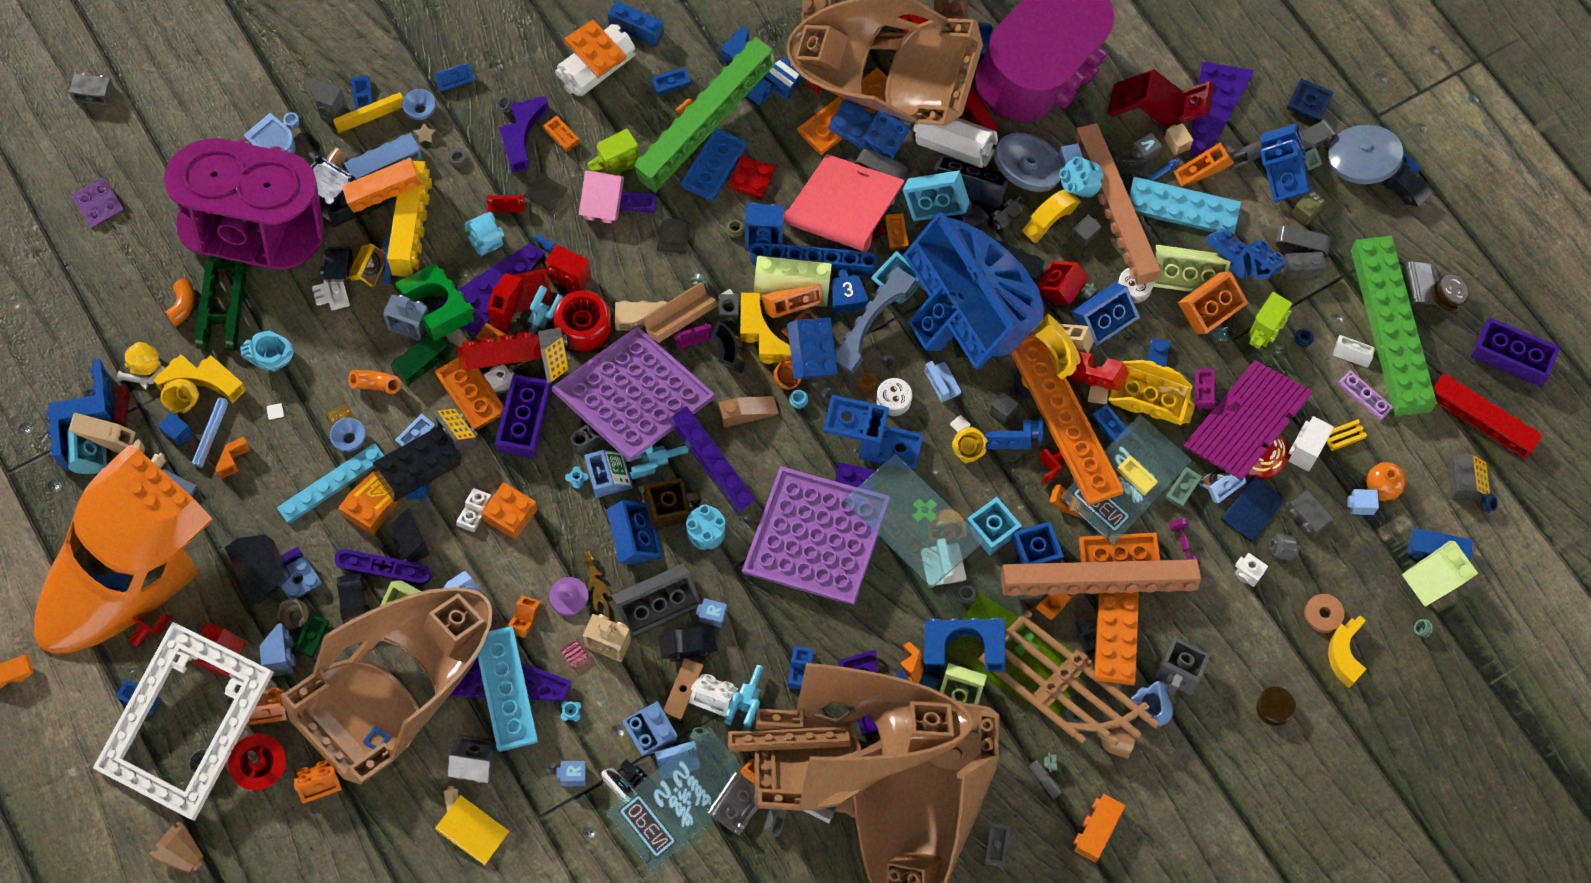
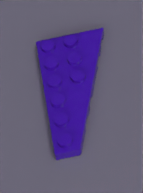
M1201 62L1198 85L1211 81L1215 86L1209 115L1195 119L1193 122V143L1190 148L1189 157L1196 158L1215 146L1253 75V69Z
M529 243L457 289V291L462 292L466 303L469 302L474 309L472 313L474 321L461 328L476 337L485 324L490 323L487 308L492 290L505 273L516 275L533 271L545 257V253ZM443 298L432 305V309L437 310L447 302V299Z
M478 657L449 697L486 698ZM521 663L529 700L565 701L572 681Z

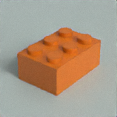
M1220 272L1179 301L1178 304L1195 334H1207L1246 306L1248 301L1232 273Z

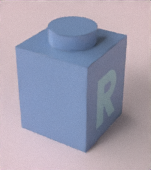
M704 598L703 603L698 605L696 615L699 616V623L722 628L727 613V604Z
M561 761V768H557V780H560L561 786H586V762Z

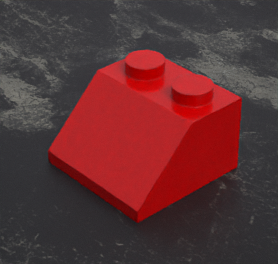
M1052 261L1036 283V286L1040 290V295L1060 305H1070L1089 277L1078 262Z
M208 622L204 623L199 633L200 636L241 655L246 645V641L224 628ZM192 658L190 661L195 666L229 678L230 673L200 658L198 660Z

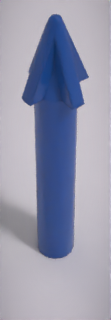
M1181 158L1168 160L1166 165L1151 174L1146 180L1156 181L1168 171H1173Z
M391 232L388 233L383 243V246H385V285L391 284L392 276L387 260Z

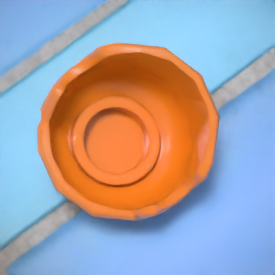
M792 361L781 362L774 370L773 378L776 385L780 388L789 390L799 385L801 379L794 380Z

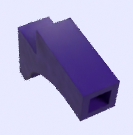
M546 96L535 97L532 100L519 101L512 104L515 123L499 127L512 173L529 169L526 142L534 124L539 118L549 112Z

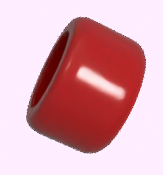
M586 290L574 291L565 295L555 307L554 326L555 328L561 327L562 334H566L568 345L565 347L576 352H589L599 348L607 341L611 332L610 310L605 300L598 294Z

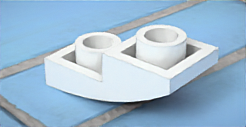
M473 488L465 502V508L456 521V525L475 532L482 519L481 512L490 501L491 495Z

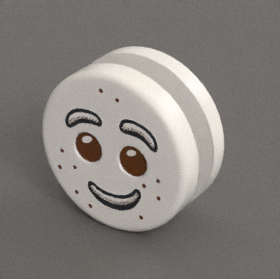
M1130 267L1121 273L1118 281L1119 284L1128 287L1134 303L1145 301L1150 296L1153 288V282L1137 285L1135 279H1132L1130 276Z
M887 379L878 388L877 405L889 407L888 415H901L911 405L912 390L901 379Z

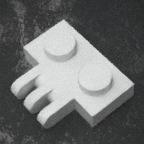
M323 280V284L312 287V291L315 292L313 295L316 299V305L329 303L331 310L350 306L344 282H326Z

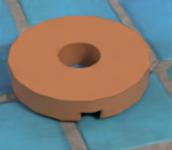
M1319 594L1313 596L1307 602L1304 609V617L1312 629L1321 633H1329L1336 630L1343 622L1344 608L1337 598L1329 594ZM1319 610H1327L1329 617H1322Z

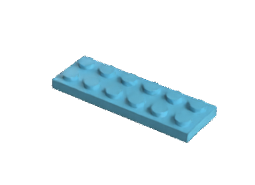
M1138 177L1133 178L1129 194L1131 203L1138 215L1210 232H1215L1222 228L1228 230L1232 237L1235 234L1241 205L1240 201Z
M513 626L489 631L482 650L478 655L497 750L501 752L538 743Z

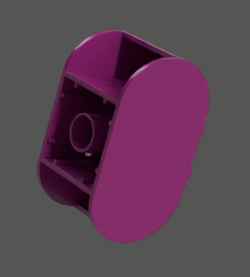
M1022 0L993 31L985 56L976 71V86L987 106L998 115L1017 122L1039 120L1048 115L1056 105L1065 109L1076 97V90L1081 84L1087 86L1099 71L1097 67L1108 55V52L1102 47L1114 23V10L1111 0Z
M209 138L186 145L167 164L164 174L165 188L169 197L178 204L177 234L182 244L189 250L203 255L217 256L227 260H236L271 269H289L304 263L319 249L324 238L325 228L316 177L312 167L300 156L278 146L265 148L252 145L243 139L230 141L220 138Z

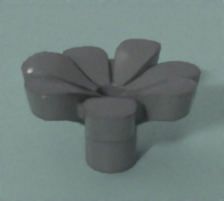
M1140 216L1138 219L1144 233L1150 238L1153 237L1151 226H1147L1144 217Z

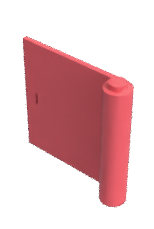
M826 154L789 210L785 211V224L867 252L872 242V232L904 185L905 180Z

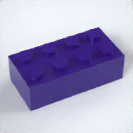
M1489 317L1480 331L1470 357L1542 387L1549 378L1560 347Z
M513 374L495 442L498 453L535 459L552 393L551 382L547 383V380Z

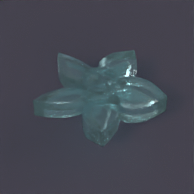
M1220 325L1214 328L1215 330L1208 332V334L1214 336L1213 343L1219 340L1228 342V336L1226 335L1229 331L1228 328L1224 327L1221 329Z

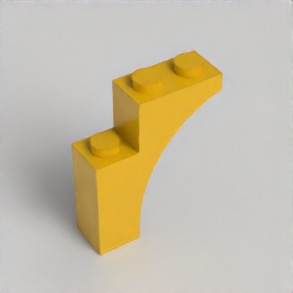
M741 293V341L746 343L759 342V362L772 364L774 362L792 361L790 345L776 337L763 319L760 308V293Z
M179 355L163 371L158 372L153 379L156 387L161 392L165 384L176 379H186L196 386L218 392L232 404L246 392L243 383L211 355L207 359L202 360L197 368L184 356Z

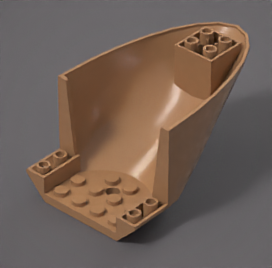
M958 702L970 713L973 720L972 729L964 740L942 755L918 766L878 780L853 796L860 849L870 883L949 882L997 768L999 714L987 706ZM881 740L857 752L852 757L882 756Z

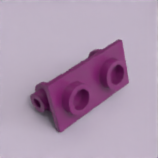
M705 323L675 332L673 336L677 349L712 341L710 338L712 335L711 324Z

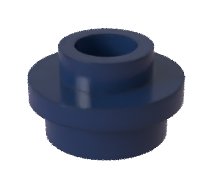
M1307 328L1298 330L1294 337L1296 343L1303 347L1311 345L1314 340L1313 333Z
M1487 493L1481 498L1480 506L1485 513H1490L1497 509L1498 500L1496 496Z

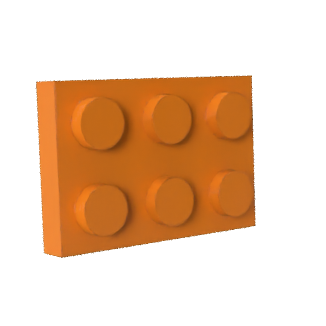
M593 19L564 38L565 43L597 78L627 59L626 54Z

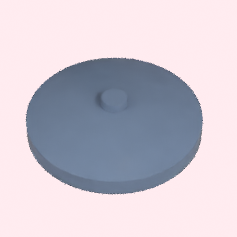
M1358 125L1348 128L1339 133L1332 140L1329 147V164L1332 170L1344 180L1357 184H1373L1384 181L1398 171L1403 161V146L1399 138L1391 131L1375 125Z
M1026 133L1006 135L999 141L994 152L995 163L1000 172L1013 184L1023 189L1034 192H1046L1056 188L1061 181L1059 172L1064 168V164L1060 155L1050 144L1036 136Z

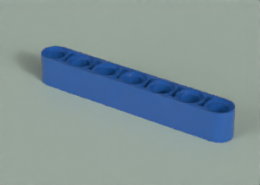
M760 242L752 244L749 249V258L753 265L757 263V255L754 254L761 253L758 256L774 257L772 255L778 254L780 256L774 258L832 264L831 272L838 273V270L845 268L849 270V274L872 275L877 268V257L871 252ZM792 256H797V257H799V258L793 259V258H791V257H792ZM829 259H834L835 261H834V262H829L828 260H829ZM870 262L872 265H866L865 263Z

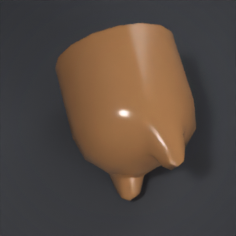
M1122 727L1109 729L1108 731L1111 735H1114L1119 740L1117 745L1111 744L1108 739H1105L1098 733L1104 750L1127 760L1129 759L1136 738L1131 733H1128Z

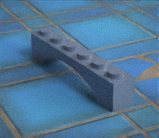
M898 267L895 271L892 270L888 274V281L884 286L881 285L876 292V298L867 304L864 315L857 318L854 323V329L845 335L842 346H838L835 349L836 364L852 375L864 360L861 355L862 344L874 319L894 301L903 297L907 299L917 285L914 277Z

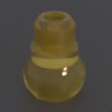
M342 405L339 408L328 410L325 416L333 426L340 419L349 416L351 411L347 405Z

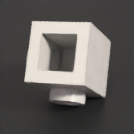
M502 364L494 366L490 372L484 374V377L498 396L509 390L514 372L511 368L507 369Z
M1248 553L1245 558L1240 557L1235 565L1237 570L1234 574L1243 583H1248L1255 587L1268 565Z

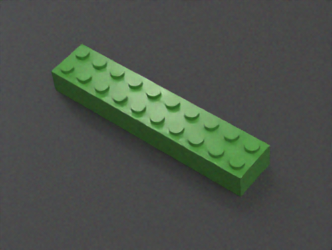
M757 37L746 43L743 51L734 56L732 62L721 70L720 75L716 79L711 80L708 88L698 94L693 104H689L685 108L684 113L672 122V126L662 132L659 140L649 146L644 156H640L636 160L634 167L638 180L655 193L775 66L772 48Z
M1392 236L1355 240L1351 248V254L1389 400L1394 407L1392 409L1393 415L1396 417L1429 413L1437 402Z

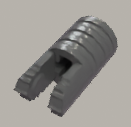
M1256 141L1230 153L1231 158L1240 155L1243 158L1234 162V168L1260 158L1261 150L1263 149L1261 143Z
M769 809L764 829L768 832L773 829L774 835H781L788 810Z

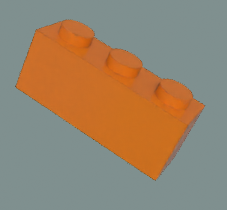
M1105 794L1102 795L1101 799L1096 798L1091 807L1094 810L1092 816L1087 815L1082 825L1085 827L1083 834L1078 833L1073 843L1077 845L1074 852L1096 863L1125 805Z

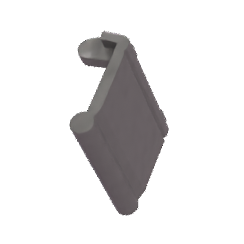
M1411 261L1404 264L1401 272L1402 276L1406 278L1410 305L1423 303L1440 307L1432 296V286L1439 279L1437 266L1435 264Z
M734 772L707 813L734 834L740 835L758 809L755 805V787L743 779L741 775Z

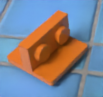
M272 688L268 692H263L246 726L287 720L288 715L280 698L286 690Z
M327 760L321 761L311 768H301L294 774V788L298 792L302 804L342 790L336 771Z

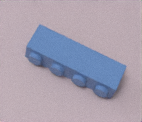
M409 133L400 136L392 142L384 143L379 148L369 150L357 158H351L344 165L346 171L355 176V180L408 158H411L412 161H419L422 159V155L412 134Z

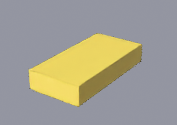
M1131 455L1116 469L1144 496L1158 483Z

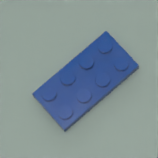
M716 128L681 181V187L713 202L738 163L741 155H743L748 147V142Z

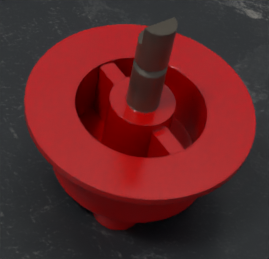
M254 734L243 738L234 746L228 758V770L233 781L240 787L253 791L266 789L276 783L282 776L286 766V755L281 744L273 737L264 734Z

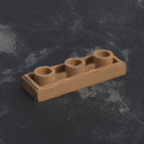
M684 659L663 710L666 716L682 721L693 691L691 687L700 677L703 669L702 664ZM685 688L686 691L680 692V689Z

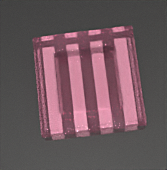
M577 639L560 650L571 668L588 657V654Z

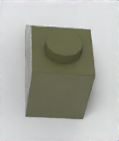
M1311 191L1295 205L1291 217L1306 227L1328 201L1316 192Z

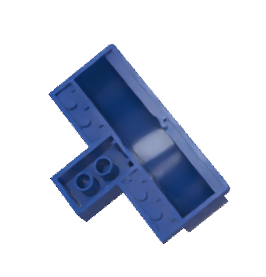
M938 213L903 254L929 295V298L908 321L925 350L941 351L952 337L955 336L974 368L980 369L991 356H1005L1013 353L1042 321L1044 308L1039 293L1040 290L1022 263L992 237L965 222L947 218L944 213Z

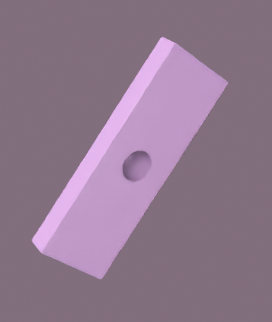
M1351 370L1337 383L1342 390L1378 421H1381L1394 408Z

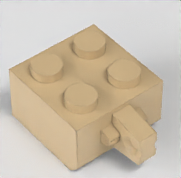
M593 614L583 634L585 647L622 662L631 643L630 629L621 622L614 623L609 621L610 619L604 615L599 614L597 616Z

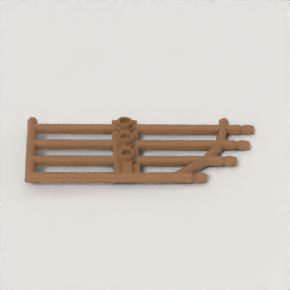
M1026 610L1005 631V643L1011 638L1054 673L1046 681L1006 648L1005 658L1041 687L1032 694L1006 672L993 673L1079 743L1083 744L1086 738L1081 733H1078V731L1097 732L1105 739H1108L1111 744L1117 745L1119 740L1114 735H1111L1108 730L1122 727L1128 733H1131L1133 737L1139 739L1142 734L1129 723L1138 716L1145 722H1148L1153 728L1157 729L1159 727V722L1146 712L1149 708L1147 703L1143 702L1138 706L1111 683L1094 680V670L1089 667L1092 661L1079 650H1076L1074 653L1070 652L1029 619L1033 615L1031 611ZM1024 624L1067 660L1059 667L1016 633L1017 630ZM985 653L978 659L983 665H985ZM1084 672L1132 711L1121 717L1076 681V679ZM1071 686L1110 717L1112 721L1098 723L1062 693ZM1058 700L1085 723L1066 722L1049 707Z

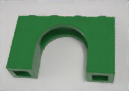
M435 263L395 283L398 296H405L413 302L420 301L429 296H441L447 299V302L441 308L422 317L425 330L434 341L474 321L472 305L469 302L466 303L462 292L456 290L451 279L448 280L442 268L439 269Z

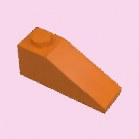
M1220 142L1173 172L1181 186L1184 187L1221 172L1234 164V161Z
M821 285L780 290L761 296L764 313L772 318L824 303Z

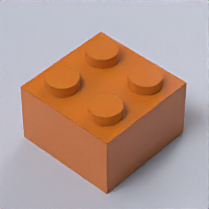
M503 482L481 514L484 522L516 541L538 509L536 501Z

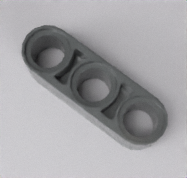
M1323 120L1301 132L1305 152L1313 148L1318 149L1331 142L1337 136V133L1327 120Z
M863 148L855 161V164L905 180L909 173V169L905 165L869 148Z
M1283 225L1278 228L1275 245L1279 249L1295 253L1323 252L1324 258H1327L1331 238L1324 234Z
M589 424L575 431L571 436L572 447L577 453H585L606 440L600 434H593L595 430ZM578 440H584V441H585V442L582 443V444H577V443H576Z

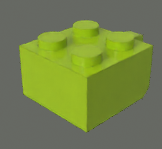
M625 129L598 142V156L587 163L588 169L612 175H620L621 172L627 169H633L636 160L639 158L638 144L629 130Z
M1272 292L1255 317L1254 324L1248 332L1251 338L1249 344L1259 349L1262 345L1266 347L1269 342L1273 343L1279 334L1278 332L1280 329H1283L1292 313L1289 310L1292 303Z

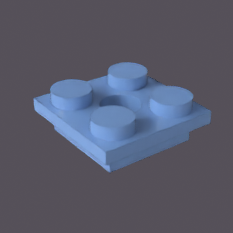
M303 555L286 566L291 577L281 588L289 599L298 600L322 585V582ZM296 577H303V581L300 584L293 583Z

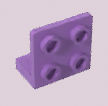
M104 177L70 195L90 227L123 210Z

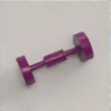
M1188 519L1172 521L1169 524L1170 531H1179L1181 547L1187 556L1183 560H1197L1198 565H1200L1201 562L1198 556H1190L1188 539L1183 533V530L1189 527Z

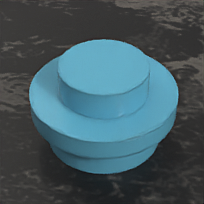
M795 390L790 394L789 402L794 408H803L808 403V396L802 390Z

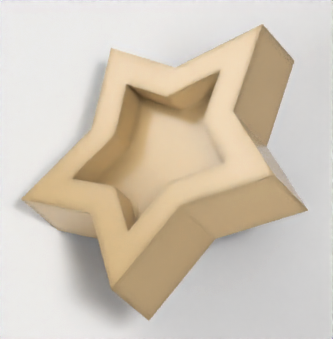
M425 123L421 129L414 131L419 136V143L425 140L432 143L431 135L435 130L429 129Z

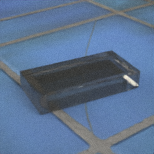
M1115 158L1114 163L1120 177L1150 179L1151 160Z

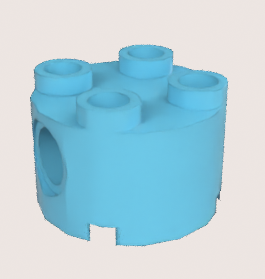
M1078 156L1068 161L1059 172L1063 188L1067 192L1087 198L1097 194L1102 186V183H1100L1101 178H1104L1103 170L1099 164Z
M491 212L484 213L465 222L466 232L470 231L469 241L475 251L481 254L480 256L502 247L504 233L500 227L497 228L495 218Z
M703 504L689 514L686 522L689 542L700 550L715 549L722 543L725 538V519L718 509Z

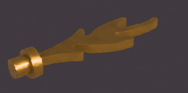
M591 551L585 552L584 563L589 564L590 570L588 591H591L594 587L593 604L595 611L598 612V603L601 602L605 607L606 617L610 619L609 608L603 594L611 598V593L602 581L595 578L597 575L602 577V573L593 565V562L596 561L595 556H592Z

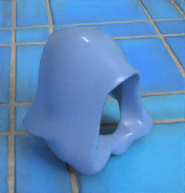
M1157 681L1149 688L1141 687L1137 694L1131 697V700L1138 706L1143 702L1149 705L1146 712L1159 722V726L1167 724L1172 719L1173 707L1168 696L1167 684Z

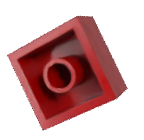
M558 244L555 245L545 261L549 281L553 284L564 286L570 292L583 290L591 278L589 259Z

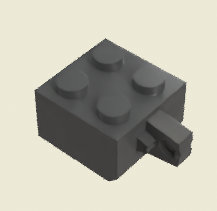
M1174 637L1165 652L1155 678L1169 684L1167 692L1175 695L1178 689L1192 695L1202 677L1210 654Z

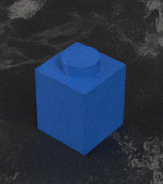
M172 412L158 425L161 433L178 447L188 441L192 434L189 426Z

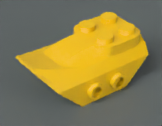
M1121 361L1124 362L1129 375L1119 391L1111 389L1108 401L1112 405L1134 413L1143 412L1149 414L1152 418L1163 419L1178 425L1191 422L1195 403L1191 396L1193 386L1179 372L1170 367L1156 365L1153 361Z

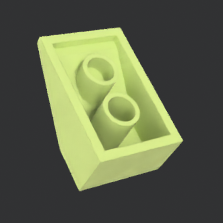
M1449 541L1401 575L1424 607L1470 580L1478 572L1457 543Z

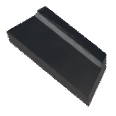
M265 534L237 538L225 547L251 605L263 602L277 592L291 577L274 540Z

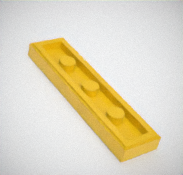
M401 92L334 118L333 122L338 134L403 108Z

